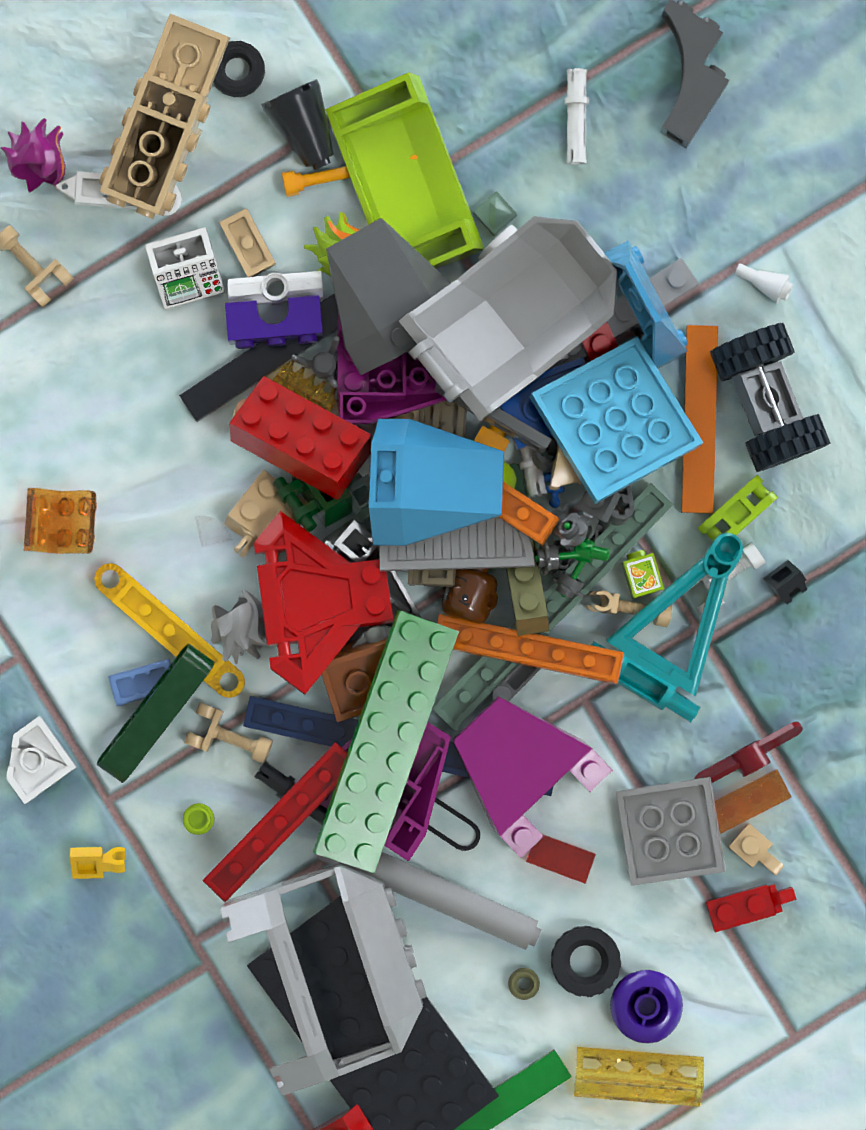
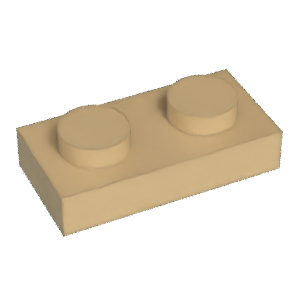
M247 208L219 222L247 277H254L276 265Z

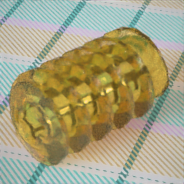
M293 360L284 365L272 380L331 412L337 401L335 399L336 388H332L327 393L324 392L326 382L323 380L315 386L314 380L316 375L312 374L306 379L303 378L305 368L301 367L294 372L295 361Z

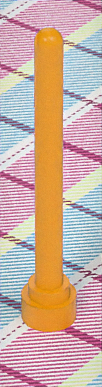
M413 155L410 159L417 160L418 156ZM346 166L301 175V172L295 173L294 170L282 172L286 197L299 195V191H304V187L351 178Z

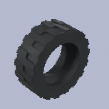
M577 926L564 932L557 939L551 952L550 962L555 979L564 990L579 997H593V995L604 993L606 989H610L613 986V982L619 976L621 955L614 940L601 929L591 926ZM591 946L599 952L601 967L596 974L590 977H581L572 970L570 957L576 948Z

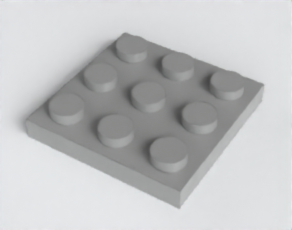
M711 777L616 792L631 886L726 871Z

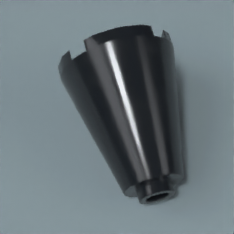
M317 79L261 104L265 114L305 167L312 165L313 169L317 170L331 163L329 157L334 155L321 87Z

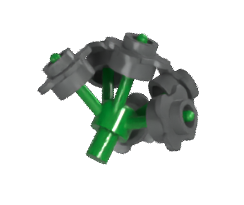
M565 505L561 511L558 508L551 511L552 514L560 518L551 533L556 537L559 536L561 541L555 540L553 544H548L546 540L543 546L540 544L539 549L535 550L534 560L537 567L542 568L543 575L548 573L554 575L559 569L561 571L569 567L571 559L579 561L572 574L562 571L559 578L552 576L551 580L558 584L556 590L561 593L562 597L572 599L574 595L584 598L585 595L580 592L584 583L577 578L585 563H592L593 559L608 561L610 549L596 547L595 540L604 532L602 524H597L591 539L586 538L588 526L581 523V515L578 513H571L569 515L567 511L570 506ZM568 547H574V551L570 552Z

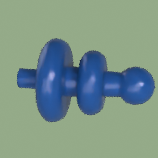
M551 472L543 474L544 482L550 483ZM547 485L545 487L547 493L551 494L549 505L552 508H558L561 503L559 494L565 491V487L560 486L558 490L549 489L550 485Z

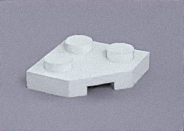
M38 716L13 735L12 752L6 779L24 804L29 803L77 768L41 716Z

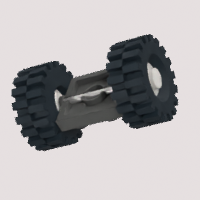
M783 322L749 332L741 337L725 342L710 351L720 380H733L753 434L757 436L745 442L756 472L784 464L831 444L819 414L803 418L782 362H778L795 353Z

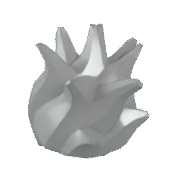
M244 589L242 590L244 596H239L238 602L230 612L218 605L212 607L214 620L211 623V642L214 644L222 641L224 648L222 660L224 662L232 655L235 664H237L239 654L243 656L244 651L259 659L261 656L256 648L260 650L262 646L269 647L266 640L262 603Z

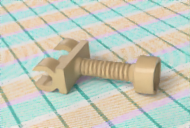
M9 225L0 232V250L11 251L35 277L24 289L43 308L51 299L39 287L52 274L65 286L74 278L56 259L45 269L42 268L29 255L27 250L20 246L21 244L18 242L20 234Z
M592 591L587 595L599 597L600 605H585L587 610L591 612L617 614V611L633 615H636L646 606V604L621 600L619 599L620 594L607 591ZM672 604L653 620L654 625L668 627L672 615Z
M199 703L196 714L211 719V725L205 738L188 732L184 743L208 752L213 739L217 738L218 740H223V742L232 743L236 747H241V749H247V751L251 752L252 760L262 764L266 761L273 740L261 736L258 740L253 741V739L250 740V738L238 735V733L229 732V730L219 726L224 711L204 703Z

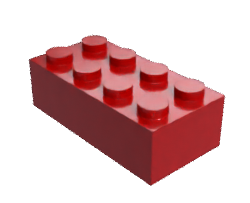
M265 376L262 377L229 422L231 442L336 500L340 498L371 454L370 433Z

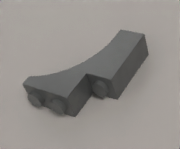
M669 0L661 17L668 24L678 44L682 64V80L677 102L663 124L660 133L687 149L724 92L729 80L725 78L726 74L720 68L714 65L709 67L705 65V62L722 37L723 32L719 30L720 26L708 17L702 19L692 13L694 10L687 3L678 0L677 3Z

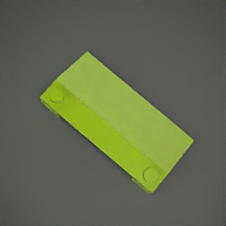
M407 72L325 109L368 225L382 218L436 269L484 250L420 76ZM413 155H417L418 159H410V157Z

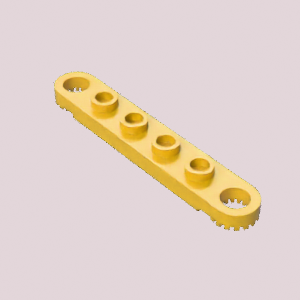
M112 563L104 564L98 568L94 577L97 589L175 657L189 643L215 662L204 682L219 695L232 698L238 696L245 687L243 673L229 660L224 662L221 653L125 570ZM113 570L118 573L119 582L116 587L106 588L103 585L102 576L106 571ZM226 673H233L237 676L238 685L232 691H225L220 685L221 677Z

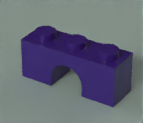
M320 296L288 298V314L282 322L277 324H268L259 317L256 300L225 303L229 344L235 345L236 349L254 348V343L267 342V346L271 347L286 345V340L298 339L299 344L316 343L317 337H324Z

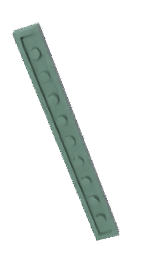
M652 483L633 501L634 512L630 519L620 526L610 524L595 540L596 547L610 549L608 561L593 559L592 563H585L577 577L584 583L580 591L584 595L674 505ZM575 560L565 572L572 574L579 561ZM554 582L544 592L549 631L535 634L547 636L583 598L574 595L572 599L562 597L561 593L556 590L558 584ZM514 623L509 629L516 630V624ZM482 656L432 709L455 731L519 664Z

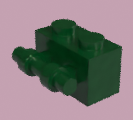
M293 475L292 482L289 484L284 477H279L273 482V485L278 490L277 496L282 503H287L293 512V519L296 523L302 525L306 532H311L317 527L312 518L315 514L326 528L352 513V495L347 488L340 498L336 500ZM301 493L307 501L305 505L298 499V494Z

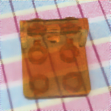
M28 488L23 551L48 554H90L95 540L94 526L97 509L95 491H57Z

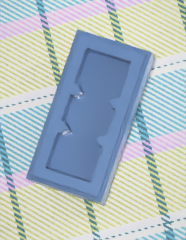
M170 659L108 676L116 706L144 699L170 666Z

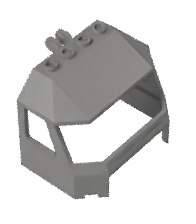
M344 863L328 866L229 899L220 908L224 923L230 921L232 930L226 932L228 942L266 930L307 1055L269 1069L273 1077L280 1076L282 1080L277 1082L282 1096L326 1082L401 1053L422 1010V999L427 997L422 980H415L412 968L417 967L412 945H404L402 940L408 934L406 926H404L401 918L395 919L392 907L397 906L392 888L385 889L382 881ZM336 875L342 902L389 1042L333 1060L287 926L280 895Z

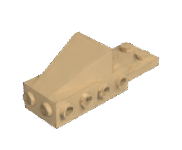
M169 14L148 72H145L143 78H139L135 85L133 95L136 97L132 108L128 107L122 120L124 128L120 138L117 137L113 143L110 153L113 157L110 165L104 168L100 177L99 184L102 185L100 192L108 195L107 201L121 207H125L126 202L137 206L136 213L154 219L155 214L164 216L165 211L170 212L177 196L173 193L177 181L182 182L188 168V165L184 163L189 152H194L201 136L202 130L198 128L199 123H205L209 115L211 105L207 104L209 100L207 97L230 37Z

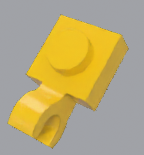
M102 847L70 848L72 879L104 878V872H125L126 848L115 847L103 854Z

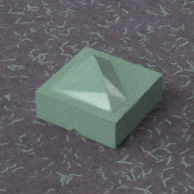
M497 191L473 211V214L493 236L517 216V213Z

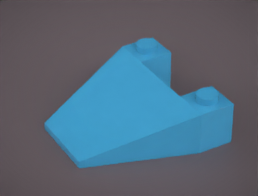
M628 240L604 252L618 269L617 285L621 288L645 334L640 341L657 369L682 357L687 352L685 347L688 345L687 339L680 329L676 330L642 266L644 259L640 250L636 246L632 247Z

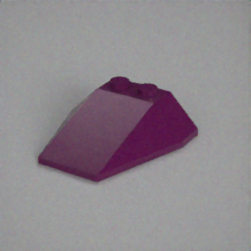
M427 722L384 844L385 847L407 861H410L426 836L451 736ZM352 739L342 746L347 753ZM334 790L320 804L326 809L329 807Z

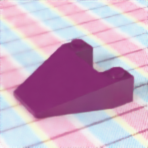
M499 696L453 739L491 827L520 858L544 837L523 814L568 771L589 792L613 771L593 748L582 739Z

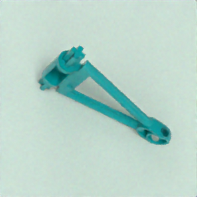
M732 533L718 535L709 546L703 558L605 640L624 652L618 681L619 685L660 710H663L665 707L690 723L695 719L701 707L675 690L679 686L690 694L697 695L728 576L734 570L743 554V544L736 535ZM709 574L712 576L686 672L634 640L633 637L704 576ZM595 641L591 644V646L605 648Z

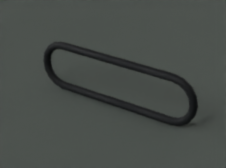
M435 798V803L469 824L475 830L476 838L471 845L461 846L430 825H428V830L461 851L474 849L480 840L478 826L438 798Z

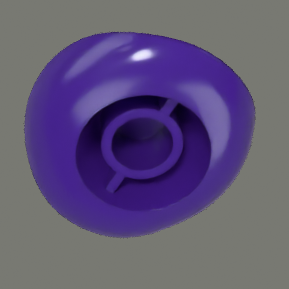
M640 970L625 976L619 981L611 996L610 1010L613 1021L622 1034L635 1042L649 1044L665 1039L675 1030L682 1016L683 999L678 986L671 978L658 971Z

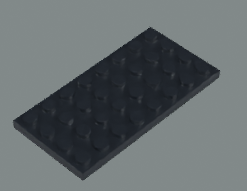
M339 896L290 933L328 1050L333 1060L389 1042L361 957L357 958L353 932L342 898ZM269 948L249 963L247 967L301 1040L272 948ZM428 997L422 999V1010L401 1053L330 1080L349 1108L356 1104L359 1105L373 1130H454L499 1097L495 1088Z

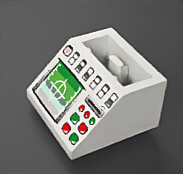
M206 227L145 244L165 310L225 293Z

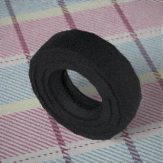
M229 41L213 81L215 87L223 94L231 97H245L255 92L262 84L265 76V63L260 52L249 43ZM233 58H242L249 65V73L242 80H232L225 73L226 64Z

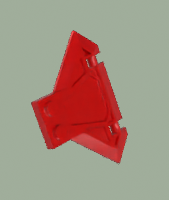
M279 511L254 542L255 554H265L266 564L257 566L267 646H277L278 656L269 658L270 669L306 695L359 627L393 623L386 571H380V559L350 563L310 532H306L302 526L282 511ZM285 552L286 561L279 562L278 553ZM298 643L299 653L291 654L290 644Z

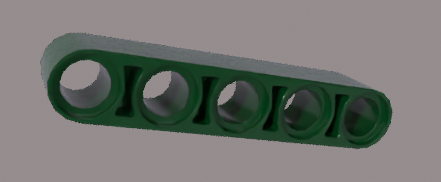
M188 643L106 747L96 765L121 783L125 782L204 681L215 662Z

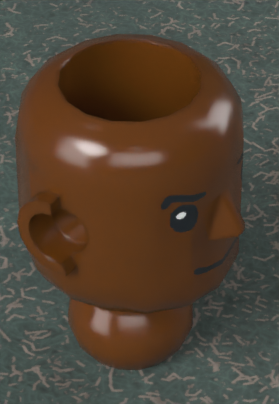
M489 568L456 569L455 585L453 587H446L442 599V610L445 614L479 624L484 623L489 618L491 610L496 607L498 602V595L496 593L497 580L494 576L488 574Z

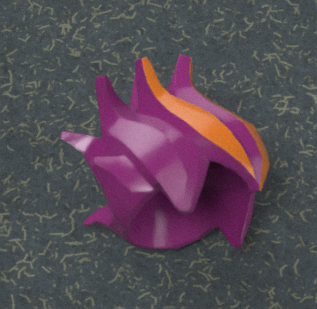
M45 118L31 132L22 121L20 135L8 131L11 139V148L1 147L7 157L11 175L17 179L26 180L29 193L37 189L44 182L56 187V184L60 183L65 175L66 165L60 148V140L64 134L62 131L60 132L61 127L58 125L46 135L47 120Z

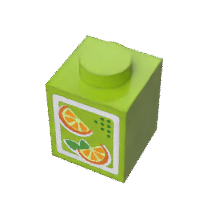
M643 549L627 554L628 560L623 561L621 565L632 599L664 590L654 553L646 555Z

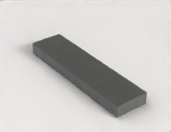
M436 383L435 392L443 396L445 392ZM460 396L452 401L474 414ZM499 408L483 419L541 454L545 452L552 440Z

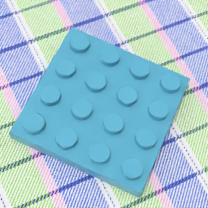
M638 336L534 391L529 396L594 504L699 448L703 444L702 439Z

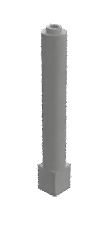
M384 852L381 853L375 873L359 869L382 881L385 888L391 887L393 892L526 950L528 945L535 946L542 929L537 927L538 920ZM317 855L316 858L330 865L341 863L320 855Z

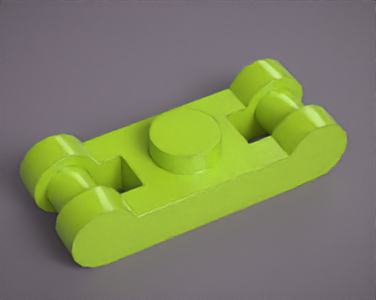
M757 474L697 529L702 535L706 533L714 542L717 536L722 534L715 526L722 519L730 528L725 533L737 535L778 499V496L773 491L769 492L762 485L763 480ZM751 492L760 500L755 506L746 498Z

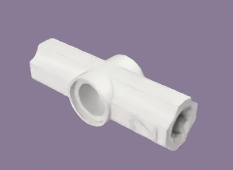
M322 271L290 274L270 273L267 276L228 279L229 302L256 300L258 305L270 303L272 305H280L288 302V298L319 295L320 299H324ZM272 282H280L285 287L281 295L272 296L267 292L268 286Z

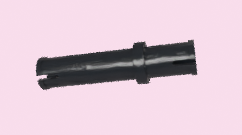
M267 761L263 763L259 772L254 776L277 792L276 796L280 799L296 784L294 777L291 775L287 777ZM319 805L309 816L322 825L328 809Z

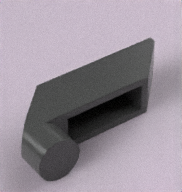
M519 664L494 689L492 694L493 700L499 696L510 701L535 676L540 668Z

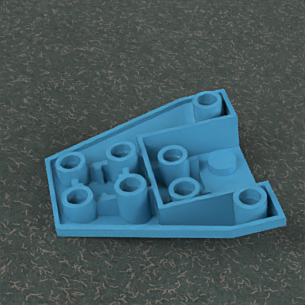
M378 419L371 444L369 514L373 545L407 546L502 516L504 452L411 419Z

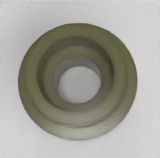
M529 968L515 970L508 980L511 994L521 1000L534 997L540 987L538 975ZM519 979H529L530 986L527 989L519 988Z

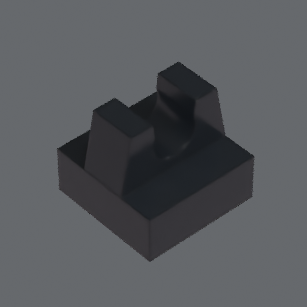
M789 560L763 578L768 587L787 605L792 602L789 596L791 591L797 588L800 592L804 593L807 590L805 576Z

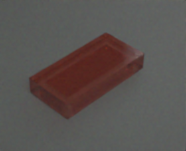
M542 834L544 837L530 849L526 862L586 884L596 854Z

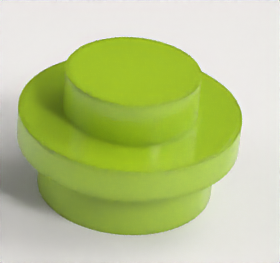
M193 804L183 814L184 827L194 835L205 834L214 825V813L205 804Z

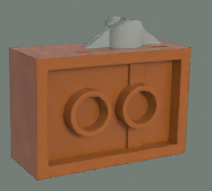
M383 624L365 626L356 641L345 644L321 676L337 722L361 715L391 627Z

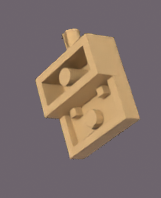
M265 470L259 474L230 511L224 523L225 526L242 537V540L234 548L237 554L242 549L239 555L241 557L246 556L247 552L254 546L256 539L279 511H282L294 520L292 510L287 503H282L277 496L278 490L273 485L276 478ZM297 495L301 503L305 505L307 501L300 495Z

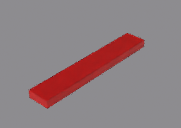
M335 742L202 881L226 902L331 794L336 787L347 752Z

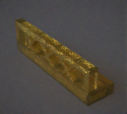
M577 1047L574 1097L696 1107L701 1105L704 1089V1057ZM583 1058L597 1059L602 1066L597 1069L583 1068ZM619 1061H626L634 1068L629 1072L618 1070L614 1065ZM650 1064H659L665 1071L661 1074H652L646 1067ZM682 1066L696 1067V1077H685L677 1070Z

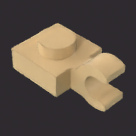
M750 823L745 826L728 846L751 868L759 861L770 872L777 875L784 867L780 861L768 852L773 843Z

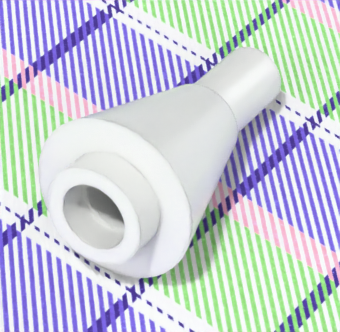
M741 263L735 272V275L752 282L756 288L776 304L781 299L786 301L793 288V284L789 282L790 275L761 270L756 271Z

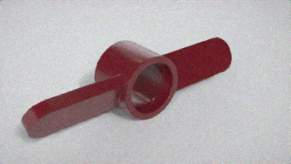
M792 722L699 772L694 779L711 777V783H714L739 769L743 777L748 776L771 763L766 753L798 736L803 731V727L800 722Z

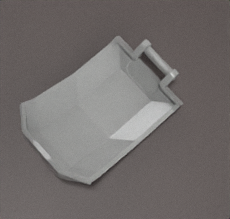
M534 216L458 279L399 320L400 324L417 343L408 353L414 360L418 359L443 389L445 392L443 396L449 403L460 396L478 420L481 421L537 379L615 315L618 269L578 221Z

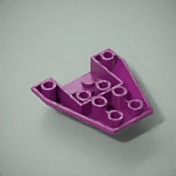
M338 315L337 336L339 337V344L336 350L338 383L337 407L340 418L351 424L371 425L377 423L378 419H391L447 401L445 397L435 392L434 388L437 382L418 359L414 360L408 353L409 351L360 375L345 349Z

